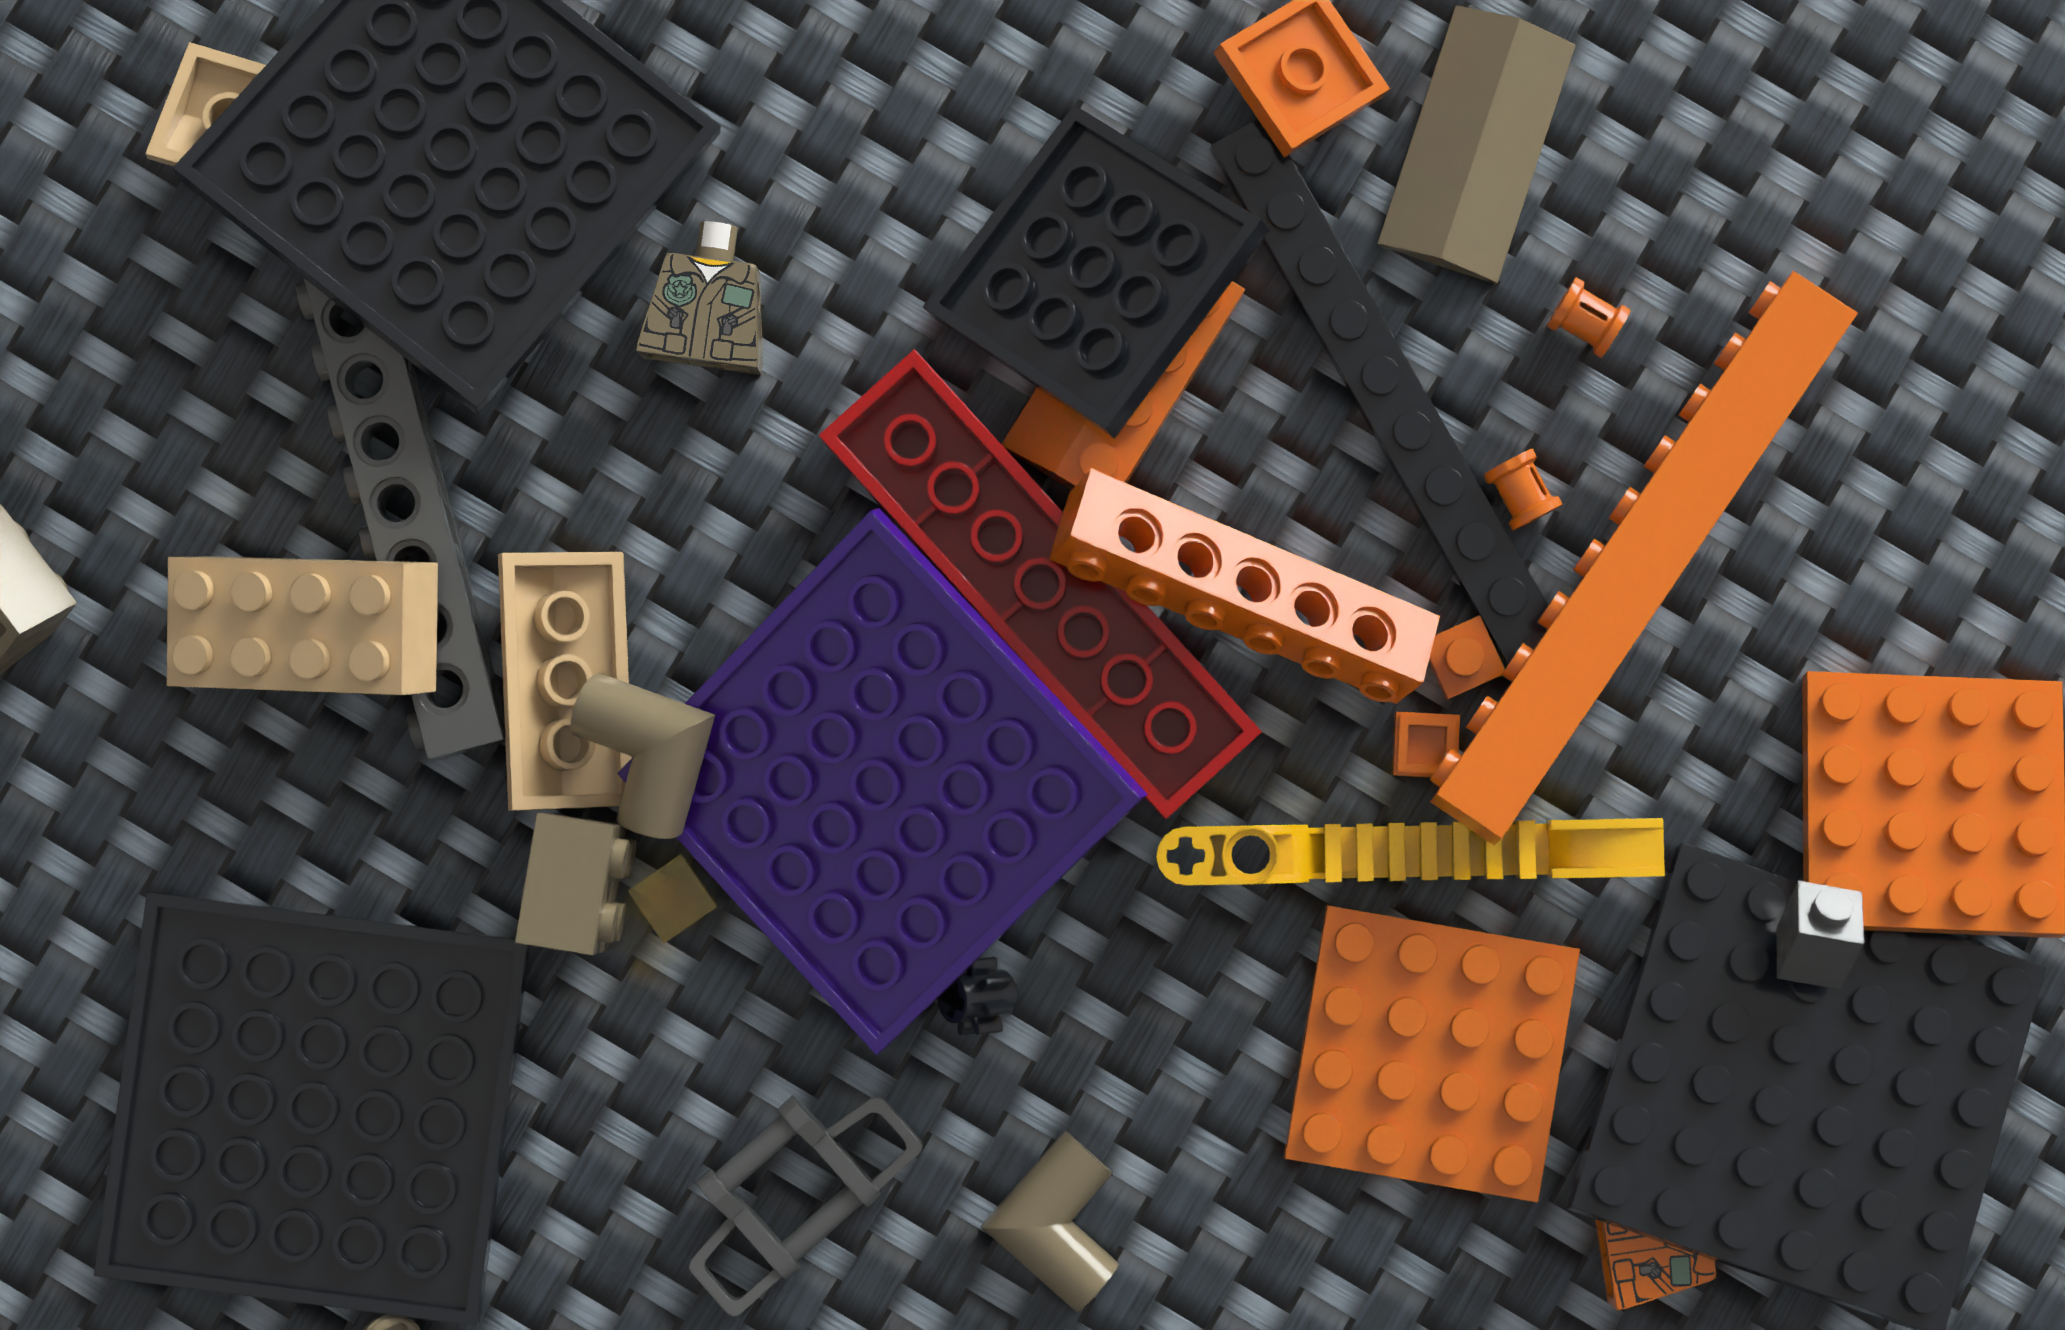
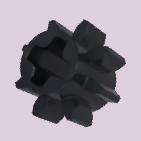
M979 958L937 998L942 1016L950 1023H958L957 1030L960 1036L998 1033L1003 1031L1001 1017L1011 1015L1016 1007L1017 988L1013 977L1003 969L997 970V958Z

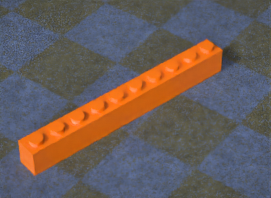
M1794 270L1781 288L1771 281L1765 287L1748 312L1758 319L1749 335L1745 339L1736 332L1733 334L1714 362V365L1723 370L1719 379L1711 390L1701 383L1679 413V416L1689 423L1676 442L1665 435L1643 466L1653 473L1644 489L1639 493L1632 487H1629L1610 514L1608 519L1618 525L1605 545L1594 538L1573 569L1574 572L1583 578L1571 596L1568 597L1561 591H1558L1537 623L1547 629L1534 650L1523 643L1501 674L1511 681L1509 687L1498 702L1487 695L1467 724L1466 728L1476 735L1464 753L1461 755L1451 748L1430 778L1431 782L1440 787L1430 802L1491 844L1496 845L1503 838L1858 314V312Z

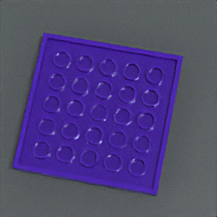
M877 508L871 510L686 701L685 704L715 715L683 833L676 838L866 1045L878 1055L1148 794L881 509ZM632 759L617 773L625 783Z

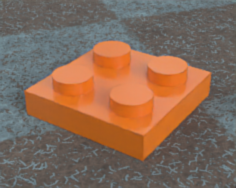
M1293 0L1222 42L1213 52L1284 158L1378 101L1390 90L1330 0Z

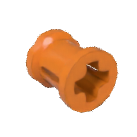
M1575 277L1555 308L1546 327L1553 331L1561 327L1593 346V354L1601 359L1615 340L1631 309L1623 304L1615 308L1584 289V281Z
M1533 448L1509 459L1483 475L1487 484H1495L1512 516L1508 524L1512 531L1526 526L1563 505L1559 496L1550 495L1536 469L1534 461L1537 456Z

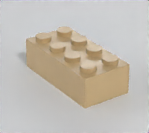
M209 556L168 557L167 686L389 695L436 692L438 563Z

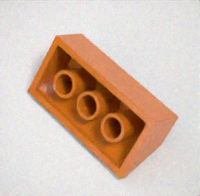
M1233 281L1229 284L1115 439L1037 387L1001 445L1011 454L1071 491L1090 469L1127 484L1240 303L1245 289Z

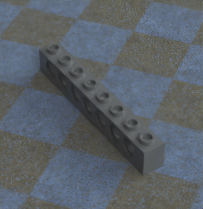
M304 278V282L296 284L297 298L305 320H315L320 343L312 345L313 360L320 380L322 382L330 380L336 404L327 407L328 417L337 443L346 441L352 466L344 467L343 474L352 503H362L368 527L359 529V536L366 561L403 562L410 552L425 550L431 562L438 563L437 611H440L446 619L447 632L442 641L437 644L436 680L447 672L456 673L463 683V694L459 702L449 708L441 707L436 702L433 692L411 694L416 712L407 714V722L413 744L417 751L425 749L428 759L442 760L506 743L504 709L415 366L366 326L356 336L343 337L340 334L338 324L340 316L345 310ZM368 367L380 368L383 375V384L380 391L371 398H358L354 389L357 375ZM383 428H394L399 436L397 451L386 460H375L370 451L372 437ZM410 489L415 498L413 513L404 521L392 522L386 513L387 499L396 490Z

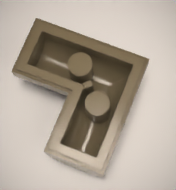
M601 673L593 675L586 681L576 699L571 717V732L574 736L633 757L616 817L617 822L630 831L648 837L672 839L682 835L715 715Z
M1065 1130L984 1221L981 1228L1078 1313L1097 1295L1119 1266V1263L1072 1222L1113 1175V1172Z

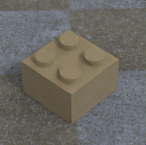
M554 813L536 814L515 943L596 955L607 952L609 943L620 941L625 920L626 904L616 902L619 881L623 877H631L636 854V840L627 839L628 829L620 824Z

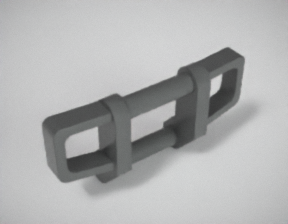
M792 1095L778 1108L780 1115L717 1172L709 1169L696 1181L702 1193L727 1219L691 1259L689 1268L694 1277L728 1315L733 1317L740 1315L781 1277L788 1280L801 1268L799 1260L862 1204L867 1207L871 1206L883 1195L880 1189L921 1153L923 1147L921 1139L883 1097L874 1096L826 1128L821 1121ZM870 1113L882 1115L906 1143L905 1151L874 1179L870 1178L835 1138ZM799 1134L819 1153L846 1185L786 1239L781 1241L735 1189L794 1136ZM735 1226L773 1267L770 1272L741 1297L732 1296L707 1267V1259Z

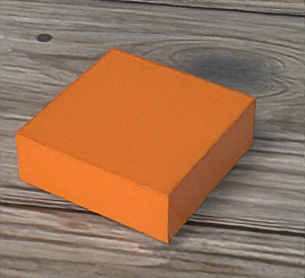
M1394 712L1391 776L1431 778L1450 749L1452 748L1456 752L1459 750L1460 715Z

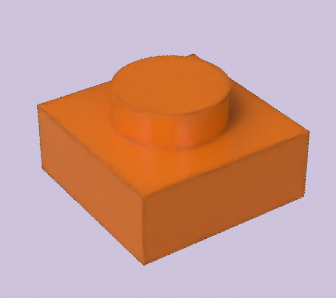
M1480 615L1435 635L1428 662L1446 700L1501 676L1505 670Z

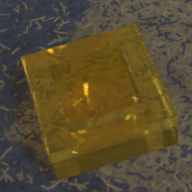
M680 854L628 890L663 943H667L719 907L683 854Z

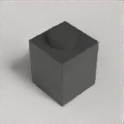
M1803 881L1797 882L1776 927L1777 979L1841 990L1864 945L1862 892Z

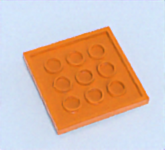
M1807 671L1802 676L1803 882L1862 892L1863 930L2045 938L2064 937L2065 777L2062 681Z
M1326 905L1283 1157L1289 1160L1538 1203L1580 949Z

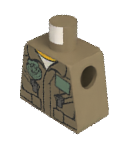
M702 221L700 222L695 256L678 253L666 254L637 343L636 351L643 359L762 375L763 346L760 272L754 264L733 261L738 227L720 222Z

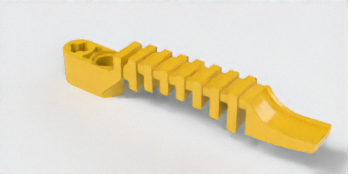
M1663 818L1547 820V823L1535 824V820L1514 821V824H1511L1503 838L1496 845L1491 844L1460 822H1451V825H1437V822L1419 823V826H1405V823H1387V826L1373 827V823L1355 824V827H1341V824H1324L1322 828H1308V825L1182 827L1173 829L1163 837L1158 845L1156 855L1158 867L1163 875L1170 881L1181 885L1307 883L1309 879H1325V882H1342V878H1356L1358 882L1374 881V878H1388L1389 881H1406V877H1420V880H1438V877L1452 876L1453 880H1471V876H1484V879H1503V875H1516L1518 879H1537L1536 875H1548V878L1665 876ZM1250 835L1264 840L1270 851V858L1266 867L1260 872L1253 874L1244 873L1239 870L1232 859V850L1235 843L1242 837ZM1181 837H1191L1193 848L1204 849L1205 853L1204 862L1195 863L1192 874L1189 875L1181 874L1180 865L1168 860V851L1179 848Z

